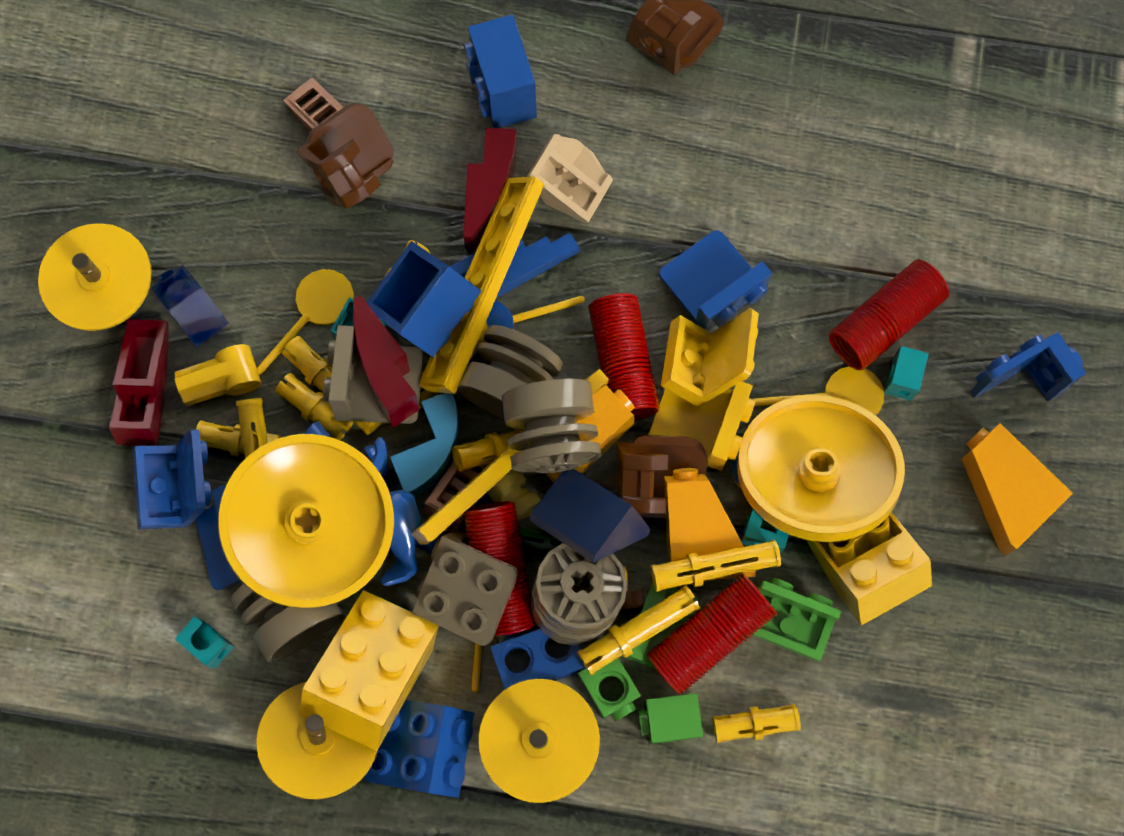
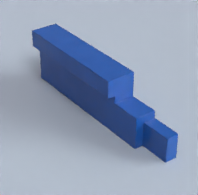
M568 233L550 243L546 236L528 247L524 245L521 238L496 298L579 253L580 247L572 235ZM475 253L450 267L465 278Z

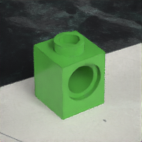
M619 658L599 669L592 676L587 669L578 673L581 683L603 720L612 716L616 722L637 709L633 702L639 699L641 695ZM607 678L618 680L623 687L622 697L616 701L603 699L599 693L600 683Z
M697 693L646 699L644 702L645 709L638 710L641 736L649 735L650 744L703 737Z

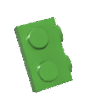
M770 578L769 582L761 580L756 588L775 609L777 616H774V619H771V621H767V624H764L761 630L758 629L751 636L820 662L833 625L839 619L841 611L833 608V601L824 596L809 593V596L805 597L792 592L794 586L777 578Z

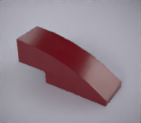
M485 128L483 164L468 163L463 232L466 251H474L479 245L507 179L513 177L518 146L516 129Z
M360 295L354 299L353 321L356 343L370 390L381 412L393 428L419 411L416 393L403 377L410 372L407 355Z
M127 320L113 381V387L117 395L109 425L117 445L157 446L167 377L169 324L167 320Z

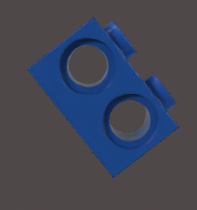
M537 625L538 630L524 635L521 632L500 635L497 637L498 644L490 647L504 689H507L516 683L531 679L557 681L586 669L583 665V660L577 654V651L581 650L580 646L569 645L570 649L566 656L560 659L552 658L545 651L546 643L551 638L545 635ZM516 650L524 651L530 657L529 666L520 673H514L506 667L508 655Z

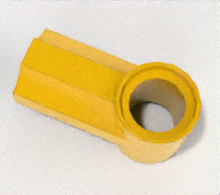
M245 344L227 347L217 352L215 359L174 372L178 392L186 406L226 393L228 395L245 394L257 389L261 385L251 348Z

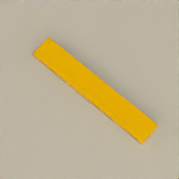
M537 177L507 179L465 276V279L480 289L481 293L475 299L471 310L462 317L451 332L447 343L438 350L434 357H430L419 383L425 390L448 394L456 393L543 189L544 183Z
M600 369L585 379L590 382L592 396L608 384L607 381L609 379ZM508 447L411 535L420 545L432 542L512 470L510 457L521 451L511 450Z

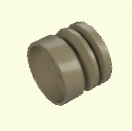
M491 325L488 326L484 334L486 342L480 343L476 349L477 354L486 364L478 362L469 363L457 390L474 405L505 420L501 395L518 386L553 380L552 377L559 375L563 362L558 355L532 337L504 326Z
M570 378L546 380L518 386L501 395L505 424L512 428L526 429V431L508 439V446L511 450L521 451L510 457L513 471L537 473L562 472L577 468L580 465L602 457L600 444L589 441L598 436L597 426L577 423V421L595 413L589 381Z
M564 543L548 552L538 568L530 601L533 618L542 632L557 643L571 646L590 644L605 635L625 601L627 580L622 564L614 553L593 563ZM585 583L588 586L587 591L581 590L576 593L572 590L573 585L579 586Z
M245 584L240 586L230 599L237 611H244L241 620L247 626L265 621L255 632L253 640L266 662L269 663L279 661L307 647L333 629L344 617L337 602L314 608L287 607L264 599L250 590Z

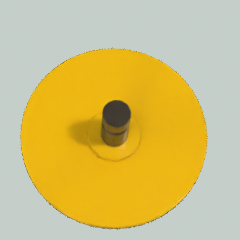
M87 224L68 231L48 249L39 269V292L49 312L65 325L86 331L112 329L124 325L128 319L132 320L144 306L151 284V264L142 244L128 231L110 224Z
M531 679L516 683L505 689L489 705L480 726L479 752L488 775L504 792L527 802H551L574 792L589 777L599 753V728L592 709L575 690L553 680Z
M303 682L281 693L266 709L257 731V753L264 772L278 788L299 798L326 799L342 794L355 786L371 768L377 751L325 727L323 719L319 715L313 714L308 718L299 715L302 689L306 682Z

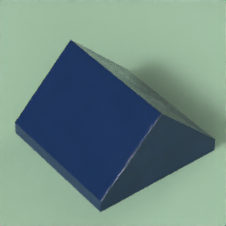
M575 469L562 471L530 516L531 522L593 563L647 537L650 531L648 525L632 505Z

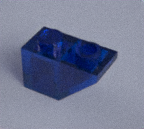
M184 265L177 269L171 268L158 277L157 284L151 287L196 347L229 324L221 311Z

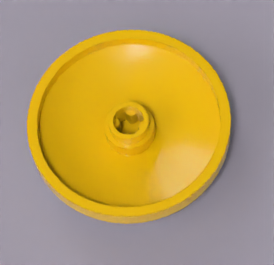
M803 395L788 398L771 405L750 423L740 445L737 471L740 486L747 501L769 524L801 539L836 542L863 535L876 528L890 515L899 499L904 483L905 463L900 445L891 430L869 410L838 397Z
M298 434L282 437L261 446L251 453L237 467L229 479L222 494L218 512V533L222 551L236 576L250 590L264 599L279 605L295 608H314L330 605L346 599L359 591L374 577L383 564L391 545L394 530V511L391 496L384 479L373 463L347 443L316 434Z

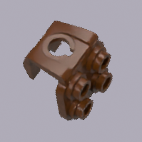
M647 0L634 16L626 36V42L641 50L662 65L665 70L676 76L682 68L694 65L716 40L722 31L723 20L718 11L703 0Z
M351 103L343 107L315 127L309 133L307 143L296 151L322 187V192L328 202L345 209L370 196L381 185L377 178L387 172L394 162V150L391 142L373 112L361 103Z
M642 435L634 439L633 442H616L618 480L617 493L615 495L632 505L641 517L666 518L663 476H673V470L681 468L698 469V474L706 475V450L702 443L695 438L688 436Z

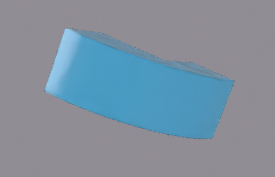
M442 393L421 402L436 439L390 457L403 490L414 495L415 499L434 487L447 472L453 461L452 448L458 446L460 435L459 414L453 394Z

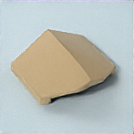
M559 134L550 136L527 177H537L544 183L540 197L546 205L583 223L590 221L613 181L610 174L605 173L595 154L577 139L562 137Z

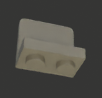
M338 325L336 340H330L328 346V362L333 367L331 377H326L324 380V402L330 403L336 421L389 423L378 407L368 385L356 343L354 326ZM400 346L407 355L410 372L403 377L415 391L419 405L421 389L419 383L422 377L423 352L418 347ZM418 412L401 423H414L418 418Z
M457 530L443 535L437 540L431 553V560L433 561L429 571L418 586L416 592L418 599L412 613L484 646L493 640L517 580L518 571L514 566L468 546L469 543L467 541L469 539L466 538L468 535Z

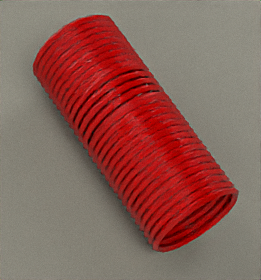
M921 259L914 260L828 333L832 348L848 366L855 370L863 371L870 363L875 361L896 341H899L908 331L913 329L914 326L948 299L949 287L946 280L930 263Z
M631 293L609 294L592 301L588 306L600 370L610 379L607 381L608 388L613 393L618 389L621 390L635 407L631 411L634 415V421L644 419L656 414L660 407L659 400L657 399L658 396L656 395V384H654L655 380H653L654 375L652 374L653 370H651L652 366L650 365L651 361L649 360V350L638 297Z
M513 501L479 505L468 508L463 513L465 514L463 516L465 518L464 522H466L465 530H467L466 534L468 535L466 538L469 539L467 541L469 543L468 546L508 563L518 571L517 580L494 636L525 631L536 624L530 604V585L527 584L529 580L526 579L528 575L525 569L526 564H524L526 562L523 556L524 552H522L523 544H521L522 540L520 539L522 536L519 535L521 532L518 527L519 523H517L518 515H516L517 511L515 510L517 507H515L516 503Z
M741 574V577L735 579L732 585H728V588L725 587V590H722V593H719L718 596L715 595L713 601L709 600V604L698 610L696 615L693 614L692 617H689L686 623L683 622V625L676 628V631L673 630L670 636H666V639L660 641L657 647H653L650 652H647V657L670 687L678 695H682V692L692 687L695 681L702 679V676H705L708 670L711 671L712 668H715V665H718L721 659L724 660L725 657H728V654H731V651H735V647L739 648V644L743 645V641L751 638V635H754V632H757L758 629L761 630V627H764L767 621L774 619V616H777V612L745 574Z

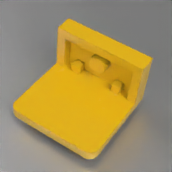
M748 308L712 333L681 315L671 321L661 387L700 407L711 399L720 396L724 391L739 382L746 380L751 375L755 365L753 359L755 342L758 335V312Z
M741 381L735 385L733 390L728 389L724 391L720 396L711 399L700 407L665 389L659 405L660 410L656 413L649 435L688 436L695 438L702 443L706 450L707 466L722 471L727 458L735 461L743 437L737 436L736 432L740 421L748 423L756 400L749 398L753 385Z

